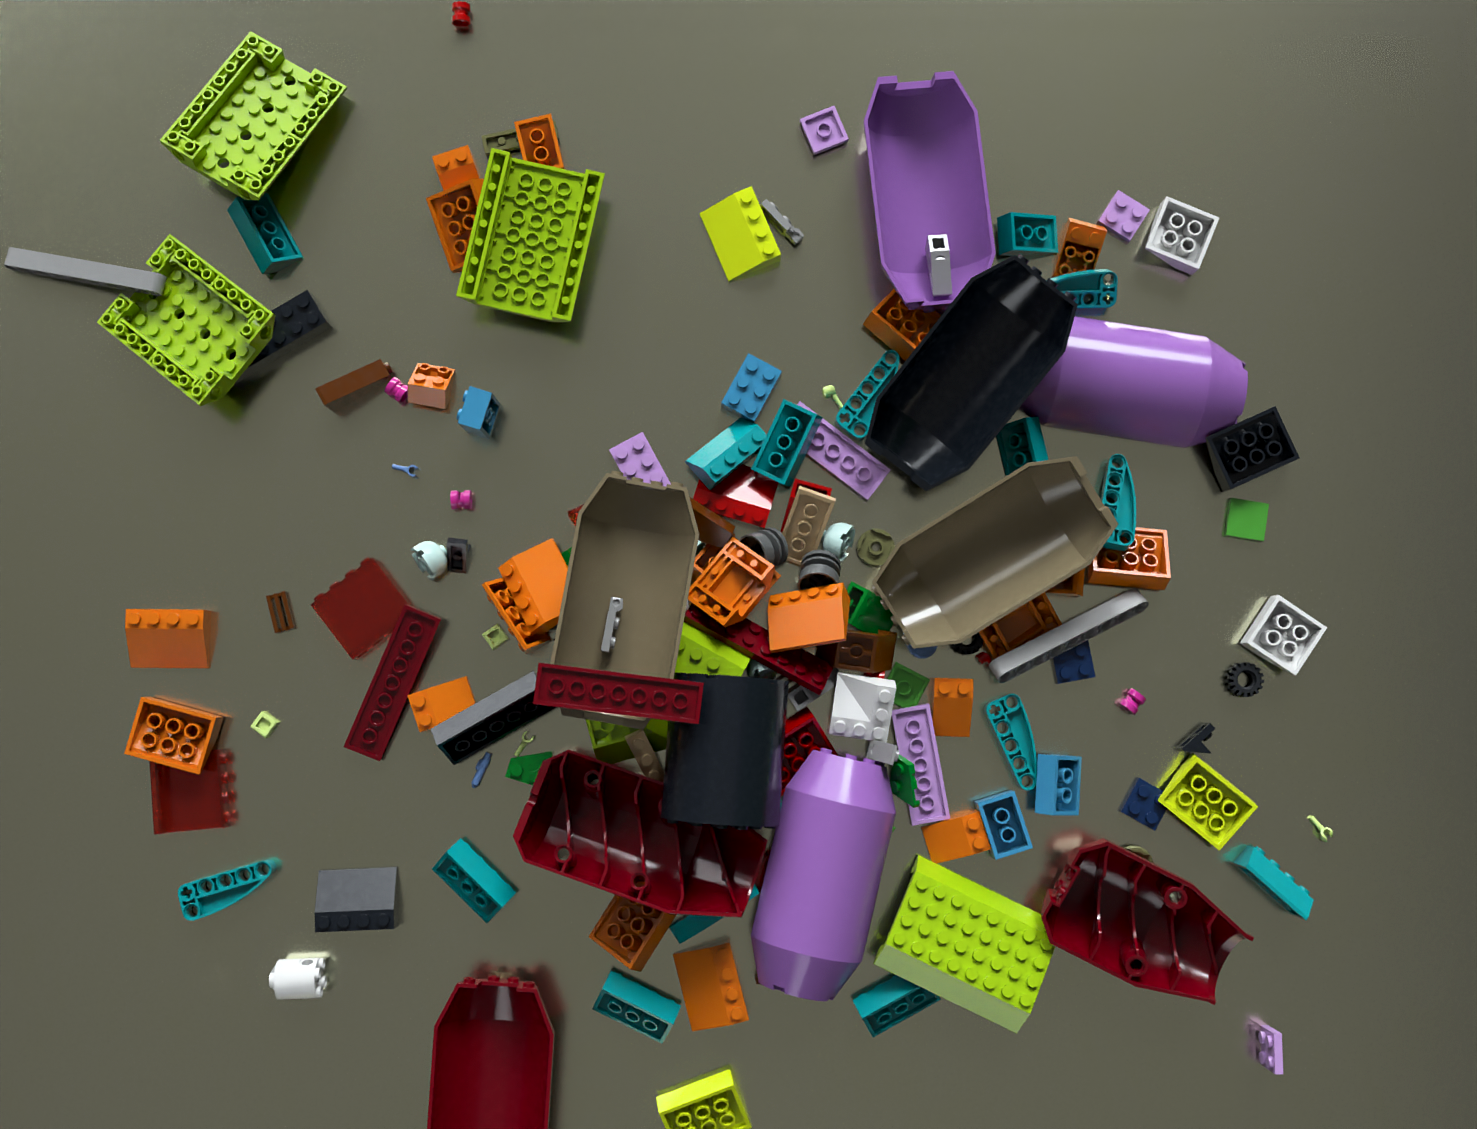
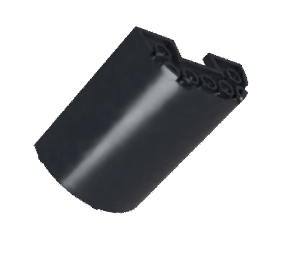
M674 673V679L701 682L704 685L699 724L668 720L661 818L667 819L666 823L677 824L679 821H684L686 824H691V826L711 824V827L717 829H728V825L736 830H747L748 826L750 829L761 830L762 827L776 829V826H779L789 681L729 675Z

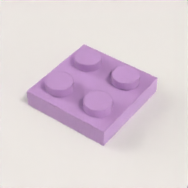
M835 106L801 118L799 121L813 155L846 143L849 140Z
M1118 190L1097 223L1129 243L1150 209Z
M1261 1025V1031L1258 1033V1039L1261 1043V1051L1259 1052L1260 1063L1274 1074H1283L1282 1033L1269 1025Z

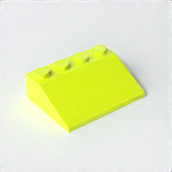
M752 186L728 196L700 213V217L728 282L781 261L780 250Z
M1193 752L1180 766L1158 798L1161 804L1219 851L1258 808L1253 800Z
M730 1069L656 1097L658 1112L666 1129L752 1128Z

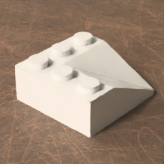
M1166 196L1160 203L1145 249L1172 267L1193 275L1200 268L1219 217Z
M1280 595L1270 596L1240 644L1254 654L1296 676L1327 627Z
M837 672L828 726L829 734L871 741L873 739L887 743L896 693L895 680Z

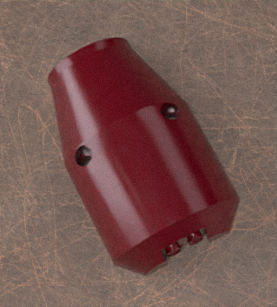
M1104 838L1072 849L1067 854L1068 862L1064 866L1060 878L1055 882L1054 889L1047 890L1042 905L1041 918L1050 944L1135 987L1202 1000L1215 1005L1216 983L1226 958L1243 939L1253 941L1254 937L1244 932L1190 881Z

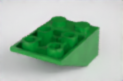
M851 581L846 589L850 597L848 625L867 633L877 634L878 630L890 631L894 624L890 618L893 614L890 609H884L880 602L882 598Z

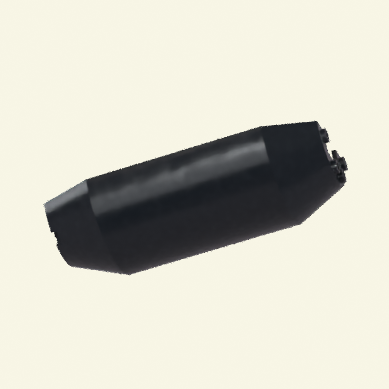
M1021 254L1018 257L1014 255L971 277L876 398L865 445L879 456L882 454L909 475L911 480L925 491L969 470L1066 351L1078 306L1074 302L1076 298L1068 291L1064 294L1056 289L1058 284L1050 278L1047 281L1042 278V272L1035 266L1031 268L1027 265L1029 260Z

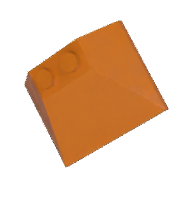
M732 537L691 585L688 601L724 627L743 621L769 591L775 566Z
M1044 592L984 628L979 634L993 659H996L1062 625Z

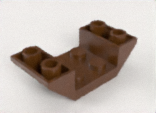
M847 630L846 641L818 645L816 656L828 662L834 668L868 673L888 671L892 669L897 632L878 630V633L874 634Z

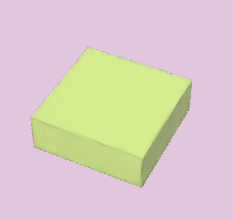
M498 623L482 634L492 650H495L509 640Z
M261 711L250 727L264 738H268L279 722L266 712Z

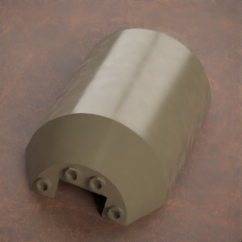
M1077 456L1027 463L897 543L873 579V585L870 587L876 596H881L882 600L880 602L884 609H890L893 614L890 618L896 627L900 625L904 633L901 637L907 646L911 644L913 649L961 643L1092 563L1117 527L1118 522L1109 507L1104 506L1085 475L1087 472Z
M611 471V474H605L578 512L550 664L674 679L699 539V531L688 490L686 487H683L682 483L671 482V485L662 486V482L651 481V484L644 483L643 479L631 477V480H628L626 476H623L622 472ZM611 597L623 599V610L617 614L620 621L618 630L614 629L613 637H616L615 648L610 649V653L602 652L601 647ZM560 707L563 716L606 722L637 729H644L651 719Z

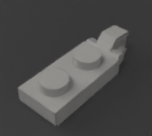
M766 199L761 203L764 216L784 237L786 236L794 245L803 239L804 235L800 229L794 228L791 225V221L779 213L777 206L773 202H769Z
M611 597L601 647L602 652L610 653V649L615 648L616 637H613L614 629L618 630L620 618L617 617V614L623 610V599Z

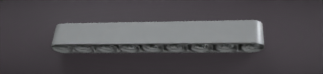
M9 247L4 263L6 268L19 272L154 296H162L167 279L166 276L155 272Z
M1137 588L1130 589L997 657L989 664V668L999 683H1005L1143 612L1149 603Z

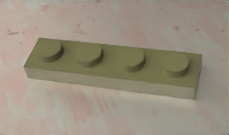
M553 120L557 139L559 140L556 122ZM516 128L481 136L486 156L490 155L491 148L503 151L520 149Z

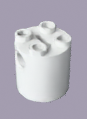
M325 958L279 959L269 975V987L274 990L276 999L322 998L323 988L327 986V977L323 976Z

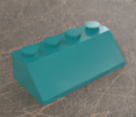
M264 193L260 200H245L241 197L234 199L227 211L262 275L278 272L303 258L268 193Z
M783 399L751 469L791 487L823 417Z
M740 417L688 458L685 463L709 490H712L760 451L767 434L758 424Z
M1025 417L1007 423L998 433L997 440L1006 476L1027 463L1049 460L1038 417Z
M461 838L445 852L432 868L486 923L516 894L512 887Z
M1248 845L1233 863L1291 915L1307 920L1314 901L1309 896L1310 892L1302 885H1296L1294 883L1295 878L1287 872L1283 873L1279 869L1281 866L1272 859L1269 861L1264 856L1266 853L1261 848Z
M610 971L592 1009L663 1044L676 1020L681 1005L641 986L637 982L623 977L619 973Z
M894 975L890 980L878 984L866 993L860 994L853 1002L872 1037H875L938 1002L941 998Z

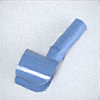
M392 464V469L407 472L411 477L417 476L409 473L411 468L418 469L415 465L406 467Z

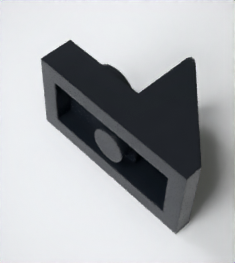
M448 537V571L467 574L471 550L468 540Z
M1211 723L1202 724L1177 749L1183 752L1211 754L1202 741L1205 742L1213 735L1211 732L1215 730V727Z

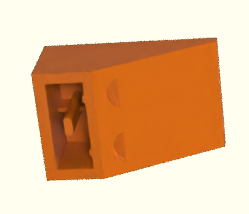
M1068 218L1053 277L1078 271L1094 270L1107 233L1106 228Z

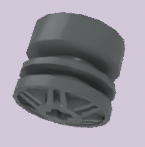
M768 527L747 534L739 540L775 567L784 564L787 560L789 553L787 541L776 528Z
M813 550L806 553L801 561L798 589L803 590L839 583L841 563L838 557L826 550Z

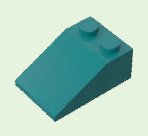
M1009 212L997 217L999 255L1018 256L1021 254L1023 256L1058 253L1056 216Z

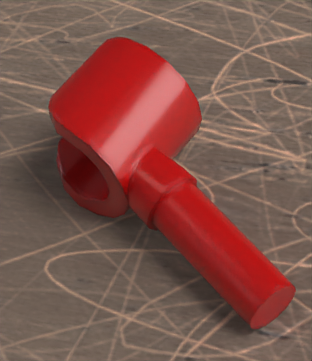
M985 652L976 655L981 665L985 662L989 665L992 662L989 654Z

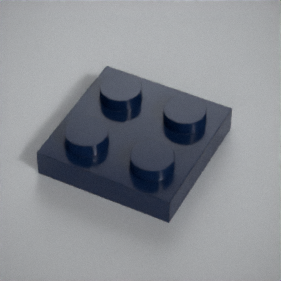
M1088 640L1052 658L1056 684L1096 677Z
M1137 777L1120 812L1155 831L1167 810L1158 801L1163 791Z

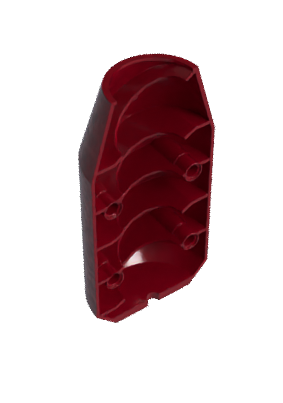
M569 749L542 762L531 789L529 800L524 806L513 834L523 861L533 866L667 914L738 918L743 916L768 842L766 838L755 830L750 829L749 826L747 830H736L735 828H730V825H728V829H717L711 827V824L691 826V824H686L684 821H679L677 824L666 823L667 819L661 818L663 782ZM593 780H599L597 784L590 785ZM569 855L568 859L561 860L562 857ZM638 882H645L642 887L635 886Z

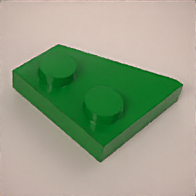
M549 751L511 758L505 777L533 785L542 762L553 757L554 752Z
M899 755L897 762L894 761L890 777L892 793L911 807H919L920 802L915 799L914 789H917L914 764L902 755Z

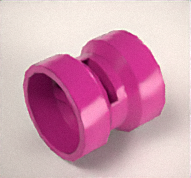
M394 377L389 381L384 392L389 396H395V400L401 404L408 398V385H403L398 378Z
M451 491L450 503L452 510H457L460 507L472 509V491Z
M1130 688L1127 692V697L1122 699L1119 705L1132 715H1135L1138 712V707L1145 703L1146 698Z

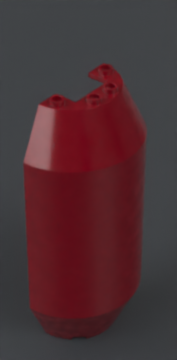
M489 975L488 979L464 977L463 981L456 984L434 1025L427 1129H549L555 1031L535 982L519 981L520 978L515 976L500 979L499 975Z

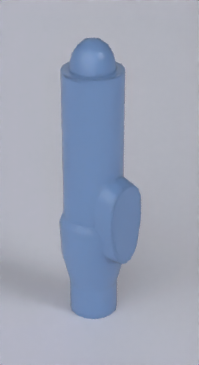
M486 752L484 757L478 761L475 768L477 771L471 782L472 788L479 786L484 772L489 765L491 753Z

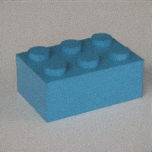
M748 353L723 398L721 407L745 420L756 423L778 383L782 371Z
M470 386L469 390H466L463 395L464 405L462 409H459L456 419L458 424L467 433L489 439L500 402L493 393Z
M1038 754L1035 813L1079 815L1082 757Z
M1008 790L974 801L976 810L980 812L991 847L990 853L992 858L997 860L1033 848L1015 791Z

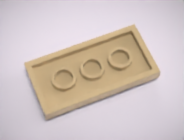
M799 486L782 532L788 544L789 553L786 561L801 565L802 557L806 553L818 549L836 498Z

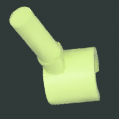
M834 386L823 387L825 396L832 395V398L841 409L843 404L837 397Z
M528 731L522 735L523 740L514 753L516 757L519 756L527 744L532 743L534 740V736L529 741L524 739Z
M1314 816L1309 818L1321 832L1320 839L1323 842L1328 840L1324 835L1325 833L1329 834L1331 838L1333 837L1332 829L1324 828Z

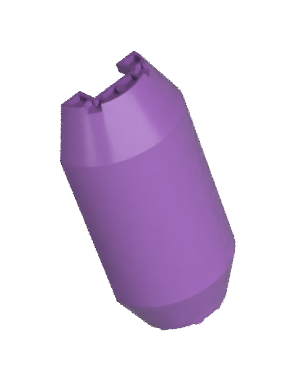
M954 71L935 72L931 80L898 83L897 75L878 77L863 124L881 269L904 305L908 307V310H923L924 313L934 312L935 309L945 311L971 277L991 268L996 254L978 111ZM947 234L952 295L933 297L925 252L927 236Z
M1075 316L1066 351L1018 410L1029 417H1038L1040 424L1043 426L1187 448L1205 443V437L1237 423L1239 415H1242L1245 405L1248 372L1244 369L1246 364L1205 336Z
M821 748L820 751L812 750L785 787L780 809L779 826H776L751 932L758 982L761 985L799 998L815 1001L833 1000L862 962L896 816L887 767L884 766L885 763L864 758L863 761H858L857 756L846 754L845 757L832 754V750Z

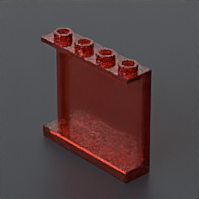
M374 557L364 559L358 569H352L347 572L345 579L341 582L336 581L329 587L330 590L328 592L317 595L314 598L315 602L311 604L352 660H358L389 636L395 628L404 604L410 605Z
M226 749L211 750L200 775L149 761L154 835L231 826L233 814L230 811L229 803H231L232 797L230 791L228 792L230 774L227 772L229 756Z

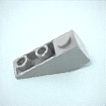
M947 234L927 236L925 252L933 297L952 295V282Z
M833 668L820 695L803 686H799L788 694V699L796 711H799L835 687L837 672H840L838 668Z
M873 739L872 741L868 740L865 758L893 765L894 761L897 762L899 757L897 745Z

